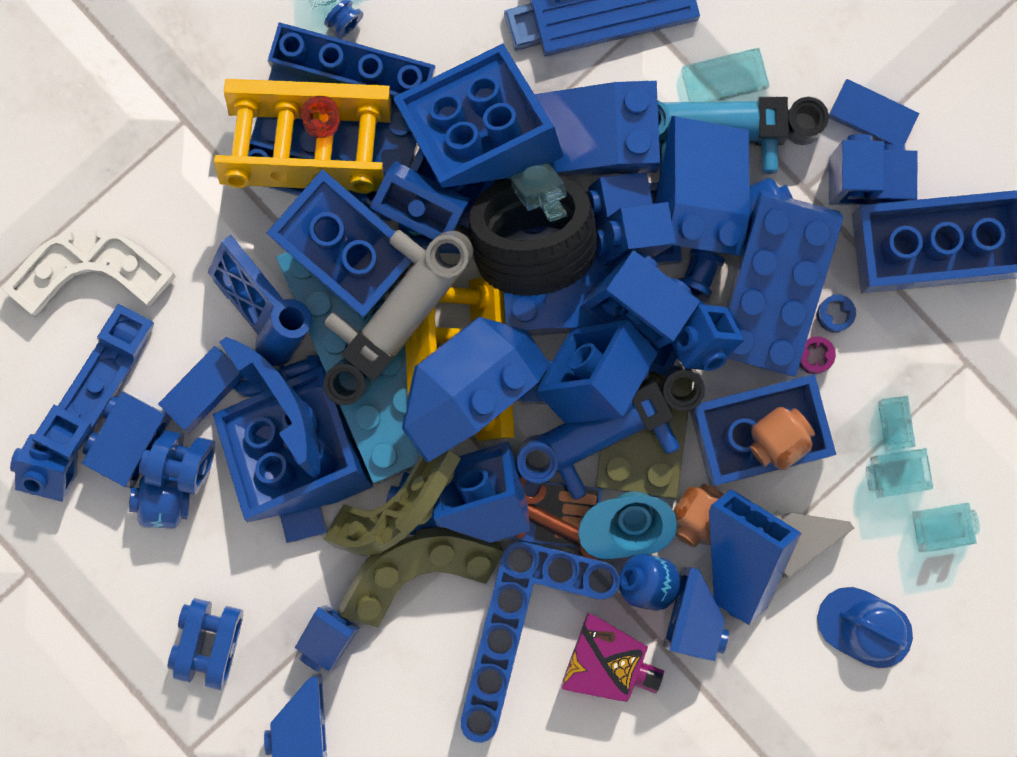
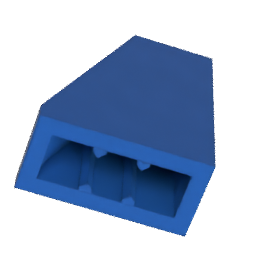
M730 489L714 502L709 510L714 600L718 606L726 610L732 617L750 625L768 608L801 532Z

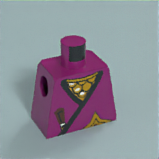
M587 612L560 686L567 691L628 702L634 686L657 694L665 670L643 662L648 646L596 615Z

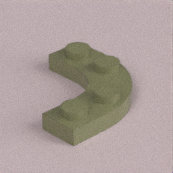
M450 450L430 462H426L420 455L407 480L394 497L386 504L374 510H362L343 504L323 540L336 548L356 555H379L383 553L386 549L404 539L418 525H423L430 519L433 514L434 504L443 489L453 479L454 470L461 458Z
M444 527L415 530L416 535L405 538L386 549L383 553L370 555L356 573L339 606L340 615L346 619L379 627L395 595L403 585L418 575L430 572L451 573L487 584L504 553L503 546L498 541L490 543Z

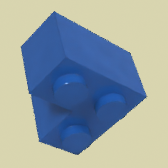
M867 134L849 135L847 140H842L829 157V205L860 206L917 200L918 151L905 150V145L902 144L884 145V141H872V136Z
M647 172L600 177L588 187L586 194L589 196L594 212L597 235L596 255L600 256L602 267L612 265L633 250L653 258L676 244L669 203L652 204Z
M633 250L606 268L581 304V307L603 324L629 320L644 338L657 348H661L675 340L700 301L691 295V290L685 283L678 279L669 278L660 271L654 259L644 253H637Z

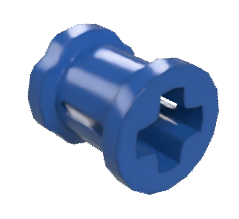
M692 248L690 251L692 258L683 278L678 280L685 283L696 296L709 299L712 295L710 286L718 267L723 266L725 259L714 252Z

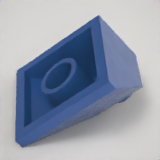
M509 441L459 456L461 459L454 470L453 479L443 489L434 504L433 512L436 525L490 543L531 531L528 505Z
M683 567L680 578V591L674 602L663 647L669 651L715 661L717 653L724 654L729 630L723 629L725 619L700 570Z

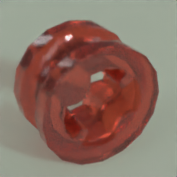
M323 95L314 96L303 104L301 109L303 126L311 136L327 138L338 130L340 125L339 110L335 101L330 97ZM317 111L322 115L327 114L328 121L323 123L320 119L314 120L313 114Z

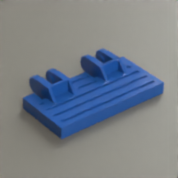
M530 0L544 57L695 22L700 18L696 0Z

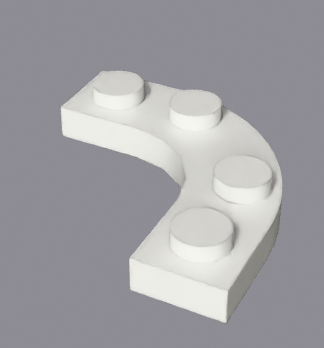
M96 229V231L68 232L47 241L26 259L1 289L31 315L36 317L57 291L77 275L88 272L105 273L118 280L149 307L176 276L134 241L114 232Z

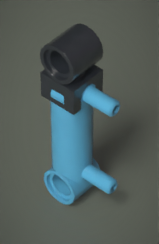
M759 97L757 101L660 102L658 100L661 168L672 116L749 130V142H755V146H762V172L764 174H776L778 172V146H783L787 139L798 145H807L816 141L828 124V109L822 101L814 97L800 98L793 103L790 109H788V97ZM806 113L812 116L815 121V128L804 129L800 127L797 123L796 115Z

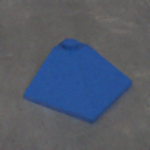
M503 43L393 97L397 108L442 188L528 175L563 157L553 123Z
M323 365L287 381L306 407L317 435L320 452V474L314 478L298 464L279 434L290 426L292 422L270 389L213 414L241 511L247 523L338 503L374 487L340 405L331 401L325 393L323 386L326 372Z

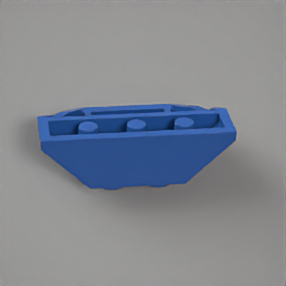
M478 317L414 367L402 429L426 462H430L479 432L539 383L550 363L527 330Z

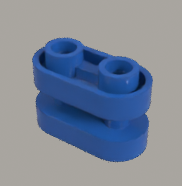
M165 430L160 437H155L151 451L144 450L140 461L139 474L145 475L146 484L162 488L170 477L178 478V491L196 495L210 474L215 454V441L197 437L190 448L184 447V435L182 433Z
M194 598L190 605L184 604L181 609L178 628L183 629L179 645L174 644L171 649L167 668L173 670V679L189 683L193 680L196 671L205 673V687L222 691L231 670L244 612L242 609L226 606L221 617L211 615L212 603L210 601ZM207 631L216 633L210 657L201 655Z

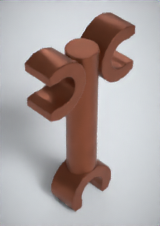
M521 476L520 480L522 487H524L527 480ZM541 485L537 493L532 497L525 494L529 521L577 545L579 553L583 557L594 560L598 559L588 554L581 546L578 527L534 505L544 499L547 487ZM526 532L518 534L514 537L521 539L523 536H525Z

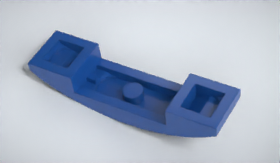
M117 304L97 336L98 343L59 405L54 404L34 434L32 441L70 460L102 419L103 412L112 397L117 396L135 365L152 331L154 322Z
M227 337L222 339L220 344L239 373L252 386H255L264 379L292 422L290 426L279 433L298 464L312 478L319 475L320 452L317 435L309 413L298 394L259 353L236 340Z

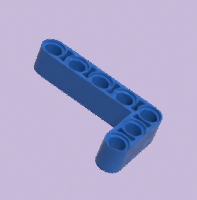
M515 542L505 549L501 558L461 717L460 727L467 739L483 743L490 740L497 731L534 583L594 599H607L617 592L620 585L619 574L612 565L527 542ZM524 548L531 553L532 565L527 571L516 572L509 566L508 557L514 549ZM564 558L571 564L572 574L567 581L556 582L551 579L548 569L553 560ZM599 568L607 570L612 578L610 588L604 592H595L589 585L590 574ZM508 588L517 590L522 596L521 607L514 612L504 611L498 603L500 593ZM497 629L508 631L512 637L510 648L504 652L494 651L488 643V637L491 632ZM494 670L501 676L502 684L497 691L486 692L480 688L478 677L483 671ZM483 711L490 716L492 724L487 731L477 733L469 727L468 717L473 712Z

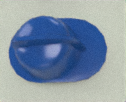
M855 587L839 588L828 594L820 604L817 619L822 636L835 649L875 668H887L901 662L910 651L913 632L908 617L898 607L874 594Z

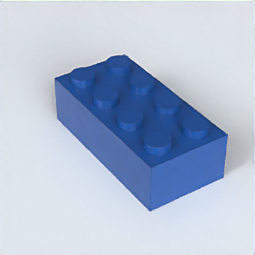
M762 190L759 191L745 239L743 253L740 256L726 305L744 341L727 357L728 359L796 377L844 219L840 211Z
M1017 190L860 205L852 213L861 294L1017 279Z

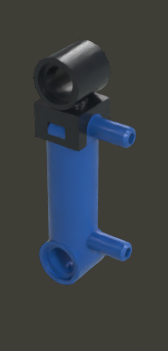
M682 364L673 365L665 371L660 385L654 375L641 383L632 400L631 408L622 418L563 423L541 435L528 437L519 448L517 459L519 473L531 483H543L551 479L556 472H559L572 499L577 500L584 497L587 490L573 464L645 428L648 431L653 429L666 454L677 451L680 445L668 421L674 419L670 407L680 411H688L701 403L705 393L701 375L696 369H685ZM679 378H689L694 382L692 392L683 397L673 394L671 391L673 383ZM541 450L549 456L550 460L544 467H533L528 463L527 455L532 451Z

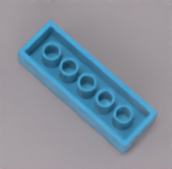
M285 252L276 256L294 300L302 302L311 313L312 324L308 332L327 374L328 370L344 358L341 354L349 345L325 326L324 322L332 312H336L360 332L384 303L385 298L363 321ZM405 345L375 381H372L369 390L362 398L354 404L340 405L370 477L376 485L404 474V472L411 471L420 457V453L402 429L408 402ZM340 372V384L348 390L357 389L358 382L356 377L350 372Z

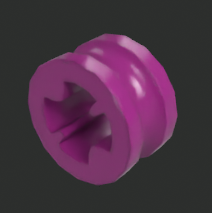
M820 336L807 339L799 365L800 368L809 374H821L828 370L836 358L833 344L828 339ZM813 345L814 349L821 346L825 350V353L822 355V359L825 362L823 366H819L818 362L811 365L807 361V358L810 356V352L807 349L808 346Z

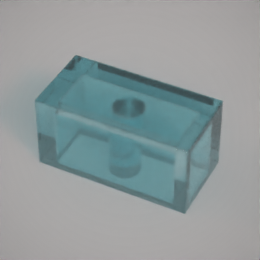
M908 396L879 400L878 406L885 451L915 447Z

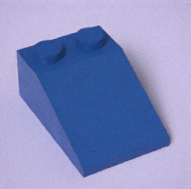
M657 80L611 82L535 94L555 127L563 157L533 173L580 176L657 172L660 164Z
M677 116L671 117L655 204L669 203L676 242L675 246L742 256L750 218L749 130Z
M323 169L266 232L272 240L363 321L366 320L414 264L389 243L395 231Z
M596 255L595 261H593V265L586 272V275L582 276L576 283L560 291L538 296H520L504 292L506 324L525 329L530 336L568 333L574 328L603 324L583 309L581 304L609 266L602 267L600 256Z

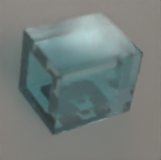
M927 448L870 457L871 465L866 466L868 487L870 490H875L876 498L934 489Z
M969 502L912 511L919 552H930L977 544L975 535L980 533V523L976 511L970 509Z

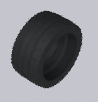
M530 173L524 176L504 179L482 192L474 201L469 212V235L478 271L490 286L492 285L493 288L499 289V291L520 296H538L554 293L580 280L590 270L593 261H595L597 235L594 212L589 196L578 183L566 177L546 173ZM535 227L559 229L558 232L548 237L530 241L506 239L518 231Z

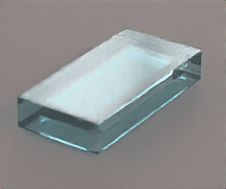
M759 47L681 67V74L689 102H717L765 90L770 86Z

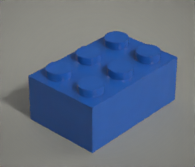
M815 374L706 401L690 410L710 486L714 487L780 470L771 463L764 467L750 449V446L755 443L751 434L753 425L778 407H784L789 411L796 408L806 418L815 433L811 437V451L792 466L836 455Z

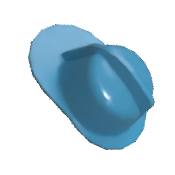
M631 491L623 493L615 499L597 503L589 509L580 521L578 536L580 544L586 552L599 559H616L638 554L648 555L657 553L669 545L675 537L677 521L675 512L668 503L657 497H651L644 492Z

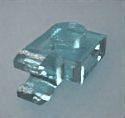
M549 163L531 166L524 172L510 176L512 190L528 211L541 207L551 222L567 216V212L559 201L567 197L565 183Z

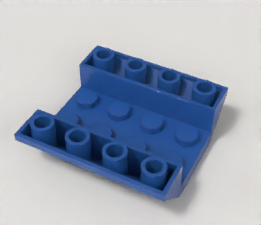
M279 22L267 60L271 67L268 80L390 86L391 121L390 123H376L372 162L383 163L384 176L395 161L410 168L418 144L397 108L393 97L433 78L436 66ZM257 117L250 139L249 157L273 158L277 118ZM317 119L294 120L290 158L314 159L318 129ZM335 121L331 160L356 161L360 121ZM267 187L295 196H299L305 189ZM347 190L377 217L391 222V218L370 208L377 192L372 191L360 194Z

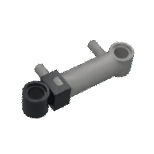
M397 230L393 234L389 243L415 263L360 332L336 312H332L324 322L326 327L349 344L341 354L344 358L328 370L324 378L323 387L331 401L339 405L356 403L369 390L372 381H375L383 373L421 323L469 266L473 258V246L466 235L459 231L444 232L430 242L427 249L424 250L401 230ZM451 243L459 249L460 261L458 264H447L441 259L439 252L442 244ZM340 372L352 373L358 382L357 389L348 390L344 388L339 381Z

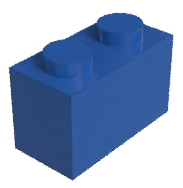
M395 161L387 170L370 208L434 240L444 232L455 231L470 199L448 187L442 188L438 182Z
M122 391L119 397H112L103 412V418L106 421L99 433L94 432L88 438L82 452L86 455L82 464L123 487L134 488L141 475L139 474V466L144 450L151 451L155 437H160L164 433L172 418L133 395Z

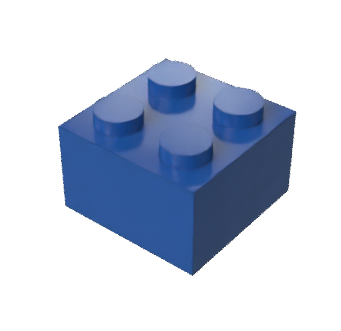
M629 320L574 328L568 333L535 393L565 424L622 418L631 408L632 400L641 383L648 376L649 368L658 352Z

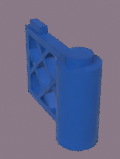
M229 235L220 242L208 274L226 298H229L258 334L255 342L256 352L272 366L286 364L292 359L310 330L312 324L311 313L308 307L300 301L294 299L284 300L233 236Z

